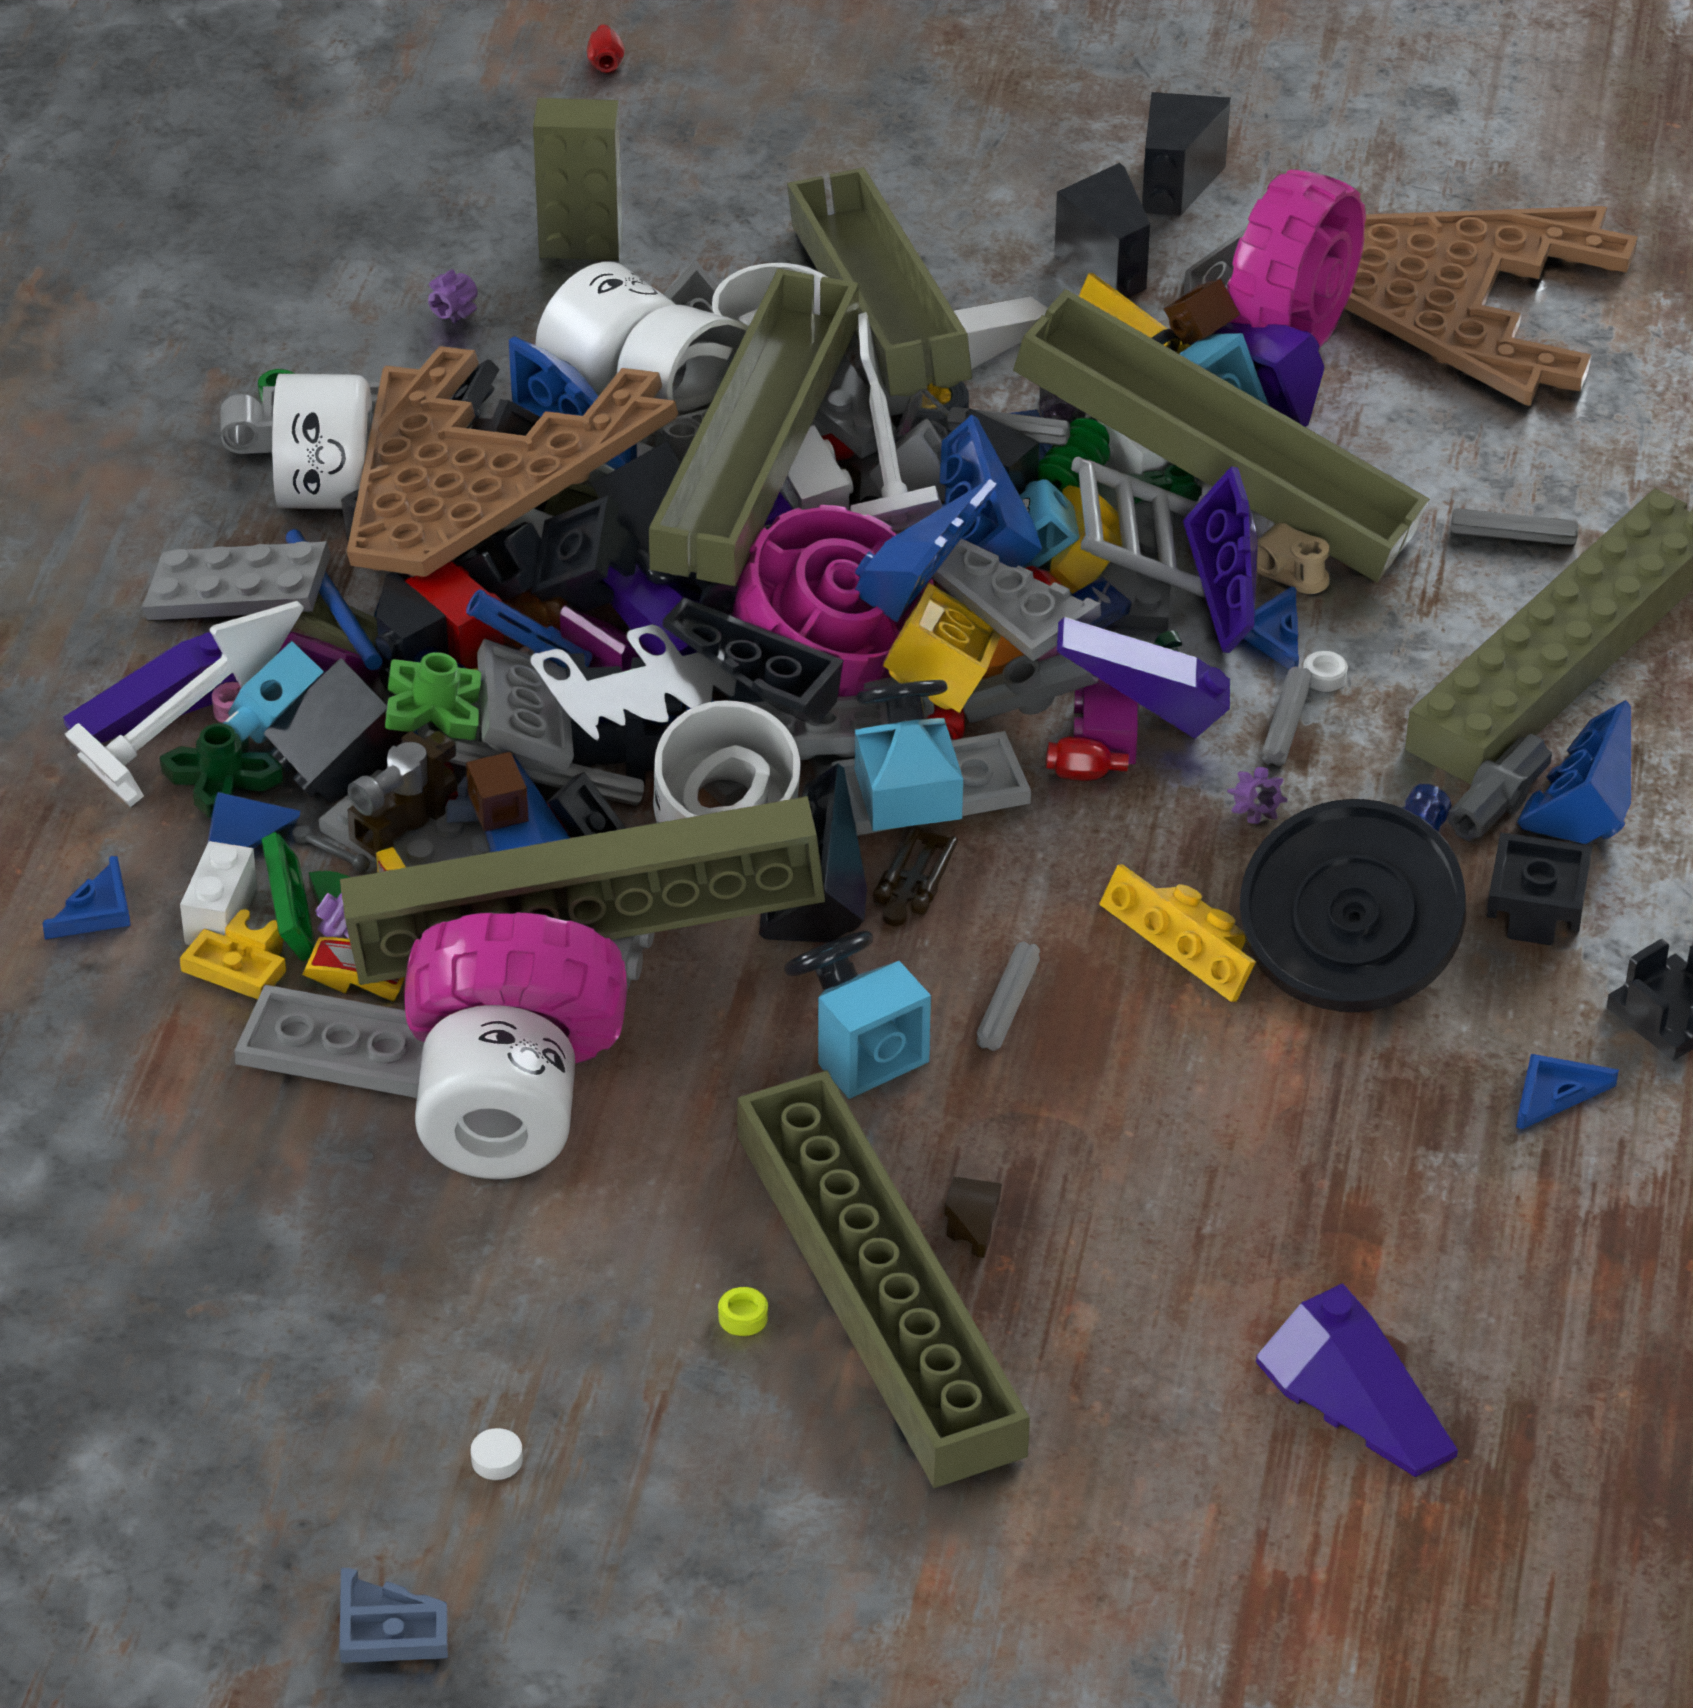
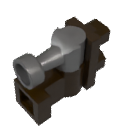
M411 731L402 737V744L397 747L393 745L389 750L387 769L374 779L369 776H361L348 785V795L353 806L347 809L349 840L376 858V852L391 847L394 848V840L408 830H416L423 827L430 817L437 820L445 815V798L457 791L456 776L452 770L444 766V763L456 756L455 742L440 731H436L425 739Z

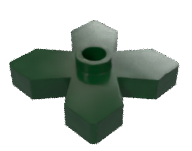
M223 723L206 726L200 732L199 738L196 741V748L179 746L159 757L161 773L174 785H195L193 789L194 805L208 818H212L214 802L218 792L233 796L234 788L263 792L283 781L282 765L269 753H247L249 738L247 737L241 743V739L235 730Z

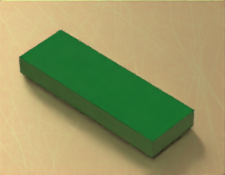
M274 832L261 839L280 936L298 958L304 961L310 958L315 946V939L300 862L297 855L280 834Z

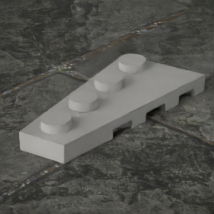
M964 539L959 541L932 577L933 580L1032 661H1035L1057 646L1058 622L1063 617L1090 624L1101 616L1100 603L1090 598L1081 601L1071 596L1069 589L1054 582L1049 586L1034 579L1032 571L1019 565L1014 568L999 562L998 555Z

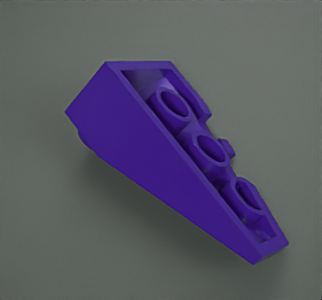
M1227 323L1212 333H1243L1268 406L1305 427L1309 425L1325 369L1319 354V343L1311 333L1287 325L1270 324L1266 327H1251V324Z
M1233 466L1225 472L1183 520L1222 652L1230 653L1254 627L1258 535L1239 469Z
M637 565L635 573L628 577L623 576L609 566L607 578L599 582L614 592L613 601L610 604L631 630L656 625L666 633L682 656L697 653L696 650L662 625L663 619L683 597L700 603L701 594L681 581L665 585L654 584L646 578ZM646 633L639 637V640L650 654L662 655L665 653L666 646L658 636Z
M1063 617L1058 622L1057 652L1194 739L1230 709V678L1226 677L1220 669L1209 666L1197 657Z
M211 632L182 641L63 717L64 724L69 731L79 723L100 743L115 739L119 735H126L204 670L222 657V652ZM231 673L215 688L224 683L238 681L234 674ZM215 688L182 715L213 705L212 693Z
M1343 1283L1302 1302L1257 1354L1256 1363L1284 1396L1297 1404L1305 1401L1323 1412V1420L1335 1428H1338L1341 1424L1363 1437L1366 1447L1412 1476L1417 1477L1457 1457L1458 1449L1378 1324Z

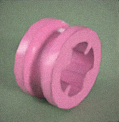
M238 682L221 684L212 693L214 717L221 723L230 717L228 712L241 689Z

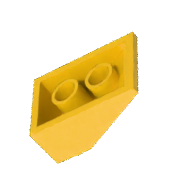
M928 583L891 647L883 667L887 668L891 677L899 683L937 679L946 681L948 685L946 692L927 697L931 702L943 709L952 708L960 713L987 671L1001 635L963 603Z

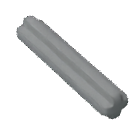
M951 408L947 417L948 429L951 432L965 421V413L969 408ZM973 409L1040 443L1063 446L1067 444L1070 437V423L1066 420Z
M1459 508L1454 509L1451 521V532L1454 534L1569 546L1576 544L1579 530L1578 522L1575 520Z
M1294 666L1288 670L1263 747L1262 759L1267 765L1273 763L1276 766H1281L1286 762L1311 685L1310 679L1312 674L1307 668L1300 669Z
M1023 941L1016 945L977 1030L978 1038L976 1042L979 1047L988 1048L991 1051H996L1001 1047L1039 963L1040 949L1036 944L1029 945Z

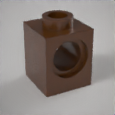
M1221 278L1198 285L1164 308L1171 330L1179 337L1183 345L1205 339L1240 315Z
M511 752L466 762L468 796L484 832L529 821L527 787Z

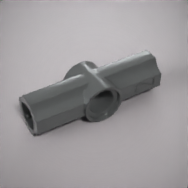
M1061 654L1042 661H1038V659L1032 661L1026 655L1019 656L1011 660L1001 674L980 680L963 707L964 713L970 723L1015 709H1019L1022 713L1028 715L1038 714L1052 704L1055 696L1098 683V677Z
M1531 733L1527 737H1519L1496 762L1486 760L1481 764L1474 775L1470 789L1449 810L1448 823L1453 827L1458 837L1469 842L1473 838H1481L1505 812L1513 815L1520 809L1527 797L1530 785L1551 764L1552 752L1546 747L1542 738Z

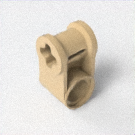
M1276 523L1258 539L1257 574L1290 587L1293 586L1301 593L1315 594L1322 592L1329 585V573L1325 570V560L1329 556V544L1320 537L1311 536L1296 530L1288 524Z

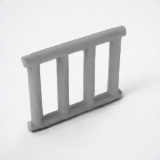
M1075 457L1072 461L1071 469L1079 474L1086 534L1081 542V550L1190 593L1206 597L1194 557L1195 575L1177 569L1170 510L1187 517L1198 502L1091 460ZM1097 482L1115 488L1122 547L1104 541ZM1133 496L1151 502L1159 562L1141 555Z

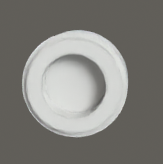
M1318 651L1306 657L1303 669H1309L1312 674L1310 688L1322 692H1331L1344 686L1347 679L1348 665L1342 656L1331 651Z
M494 1428L483 1431L474 1438L471 1444L472 1467L477 1474L486 1479H506L514 1475L522 1465V1443L519 1437L509 1430Z

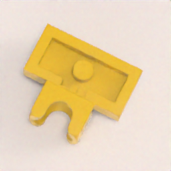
M243 909L225 927V936L203 929L181 955V971L258 1000L264 985L275 986L286 972L285 958L279 956L283 949L284 940L279 934L277 920L270 921L262 929L251 930L246 922L250 919V912Z

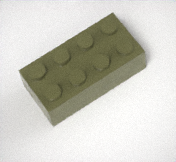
M537 98L533 138L539 258L619 261L623 234L619 100Z

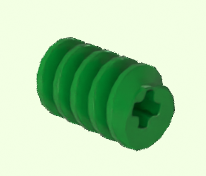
M1077 418L1070 423V437L1067 444L1063 446L1053 445L1039 461L1038 481L1042 479L1048 480L1061 493L1069 485L1080 488L1079 474L1071 469L1072 461L1075 457H1081L1104 466L1110 458V448L1108 446L1110 438L1106 427L1090 418Z

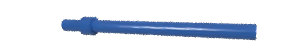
M297 529L290 530L285 537L288 544L301 541L307 542L302 533ZM325 571L319 589L321 597L365 666L369 670L378 669L382 664L380 654Z

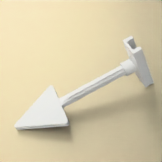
M865 312L858 314L860 356L870 383L869 403L884 486L881 489L882 498L851 505V511L865 516L869 514L892 527L894 533L899 534L943 506L936 486L908 492L906 484L902 483L888 402L868 315Z
M294 601L213 625L210 628V632L222 652V657L124 737L119 735L104 747L79 723L66 732L65 736L80 751L77 754L79 759L129 807H132L144 797L130 771L125 767L126 764L137 756L136 751L220 684L231 673L234 674L242 688L276 656L304 607L298 601Z

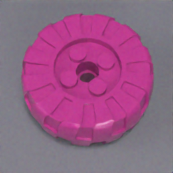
M1291 169L1286 174H1279L1269 183L1267 192L1262 199H1258L1248 217L1249 224L1244 236L1239 238L1232 262L1234 268L1232 277L1229 278L1227 284V291L1240 315L1229 323L1251 324V327H1266L1270 324L1287 325L1311 333L1318 341L1320 348L1328 341L1351 295L1363 252L1366 211L1365 204L1360 199L1361 194L1357 189L1333 177L1298 169Z
M819 505L818 508L801 510L799 507L777 516L768 530L764 527L755 537L750 547V556L736 583L739 588L731 616L844 660L838 697L857 696L860 691L864 690V683L891 678L889 670L883 667V664L923 590L898 623L884 615V611L877 606L874 608L860 599V592L855 590L860 579L855 574L857 567L869 551L876 555L884 543L897 534L892 531L891 526L869 514L865 516L849 511L847 507ZM931 579L928 583L934 586L933 579Z
M516 912L515 914L480 913L462 916L460 919L449 922L443 921L425 930L422 938L416 939L411 948L404 990L406 1022L416 1039L425 1042L426 1037L434 1026L455 1012L484 1005L516 1007L538 1014L556 1025L569 1039L575 1053V1064L595 1058L597 1053L603 1049L609 1050L620 1036L627 1000L625 963L622 960L620 949L610 938H604L594 932V929L570 920L564 921L547 917V915Z

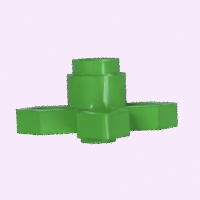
M429 653L422 658L420 663L397 659L392 660L388 690L394 693L395 696L388 698L385 727L389 730L414 732L428 722H433L448 737L475 740L479 723V709L471 704L477 702L479 698L481 672L479 670L458 668L455 659L444 653Z

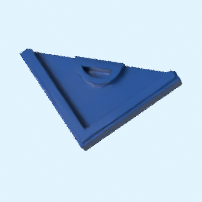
M1293 586L1255 609L1254 627L1243 638L1288 670L1299 665L1297 589Z
M218 792L214 802L208 842L212 841L254 849L262 844L261 838L274 832L277 833L289 825H295L300 817V810Z
M110 856L109 865L93 880L87 879L65 901L66 906L54 918L46 919L42 923L45 940L131 926L118 856Z
M1531 1054L1516 1128H1527L1615 1087L1619 1069Z

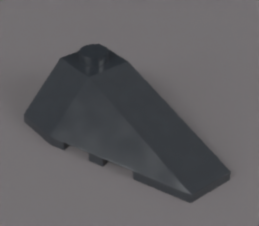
M684 597L663 619L662 626L779 711L792 715L801 721L818 725L837 703L844 661L842 659Z
M839 763L807 783L801 796H808L817 834L825 902L761 913L759 935L764 939L829 943L847 932L855 931L864 922L867 885L845 769Z

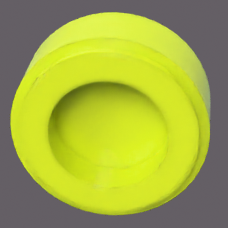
M737 1287L730 1289L721 1296L718 1303L719 1323L725 1331L732 1335H754L760 1332L768 1322V1301L763 1293L754 1288Z

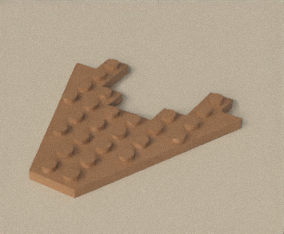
M1604 206L1366 214L1362 257L1351 295L1344 308L1431 354L1435 361L1448 363L1518 402L1531 406L1540 383L1555 386L1559 389L1580 392L1590 368L1591 354L1515 338L1520 325L1521 313L1485 306L1499 271L1512 273L1519 277L1539 279L1548 256L1567 262H1579L1602 267L1610 271L1617 270L1627 273L1636 251L1638 237L1602 229L1607 212V207Z
M439 346L420 369L385 366L382 370L347 547L350 565L377 571L405 573L412 576H428L500 529L507 527L511 522L571 484H580L590 477V472L676 419L678 416L676 402L674 400L654 398L662 388L659 372L621 368L583 416L545 411L527 435L523 436L468 429L466 427L475 417L472 402L450 400L453 394L479 365L475 350Z

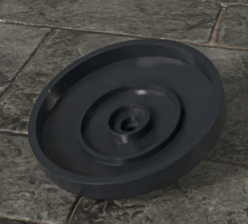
M1344 799L1321 803L1307 808L1282 822L1262 841L1254 852L1245 871L1240 892V913L1245 940L1251 955L1262 972L1288 995L1307 1004L1339 1012H1363L1385 1008L1400 1003L1426 988L1442 973L1453 958L1460 944L1466 922L1467 905L1464 879L1458 860L1446 840L1429 823L1412 812L1393 804L1368 799Z

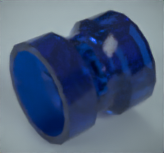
M1419 784L1412 788L1405 800V806L1402 808L1419 816L1440 832L1441 825L1448 818L1452 803L1448 795L1437 786Z

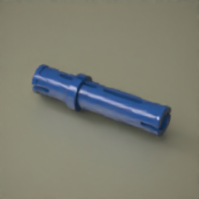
M477 590L467 605L466 614L479 619L505 636L534 651V654L553 649L563 650L567 654L584 653L585 666L588 667L592 660V653L590 651L584 650L563 638L561 631L555 627L550 626L546 628L519 611L486 594L483 590ZM547 658L544 660L547 661L549 659L567 670V664L558 658Z

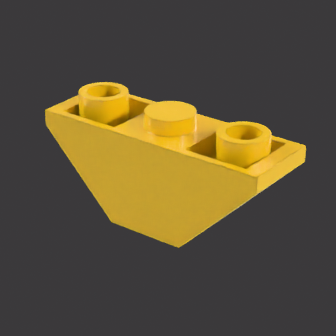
M1069 485L1063 489L1062 494L1074 506L1079 540L1052 558L1050 573L1064 587L1068 588L1072 594L1080 598L1086 594L1110 561L1081 550L1082 539L1086 536L1080 488ZM1099 495L1104 541L1121 547L1122 541L1118 512Z

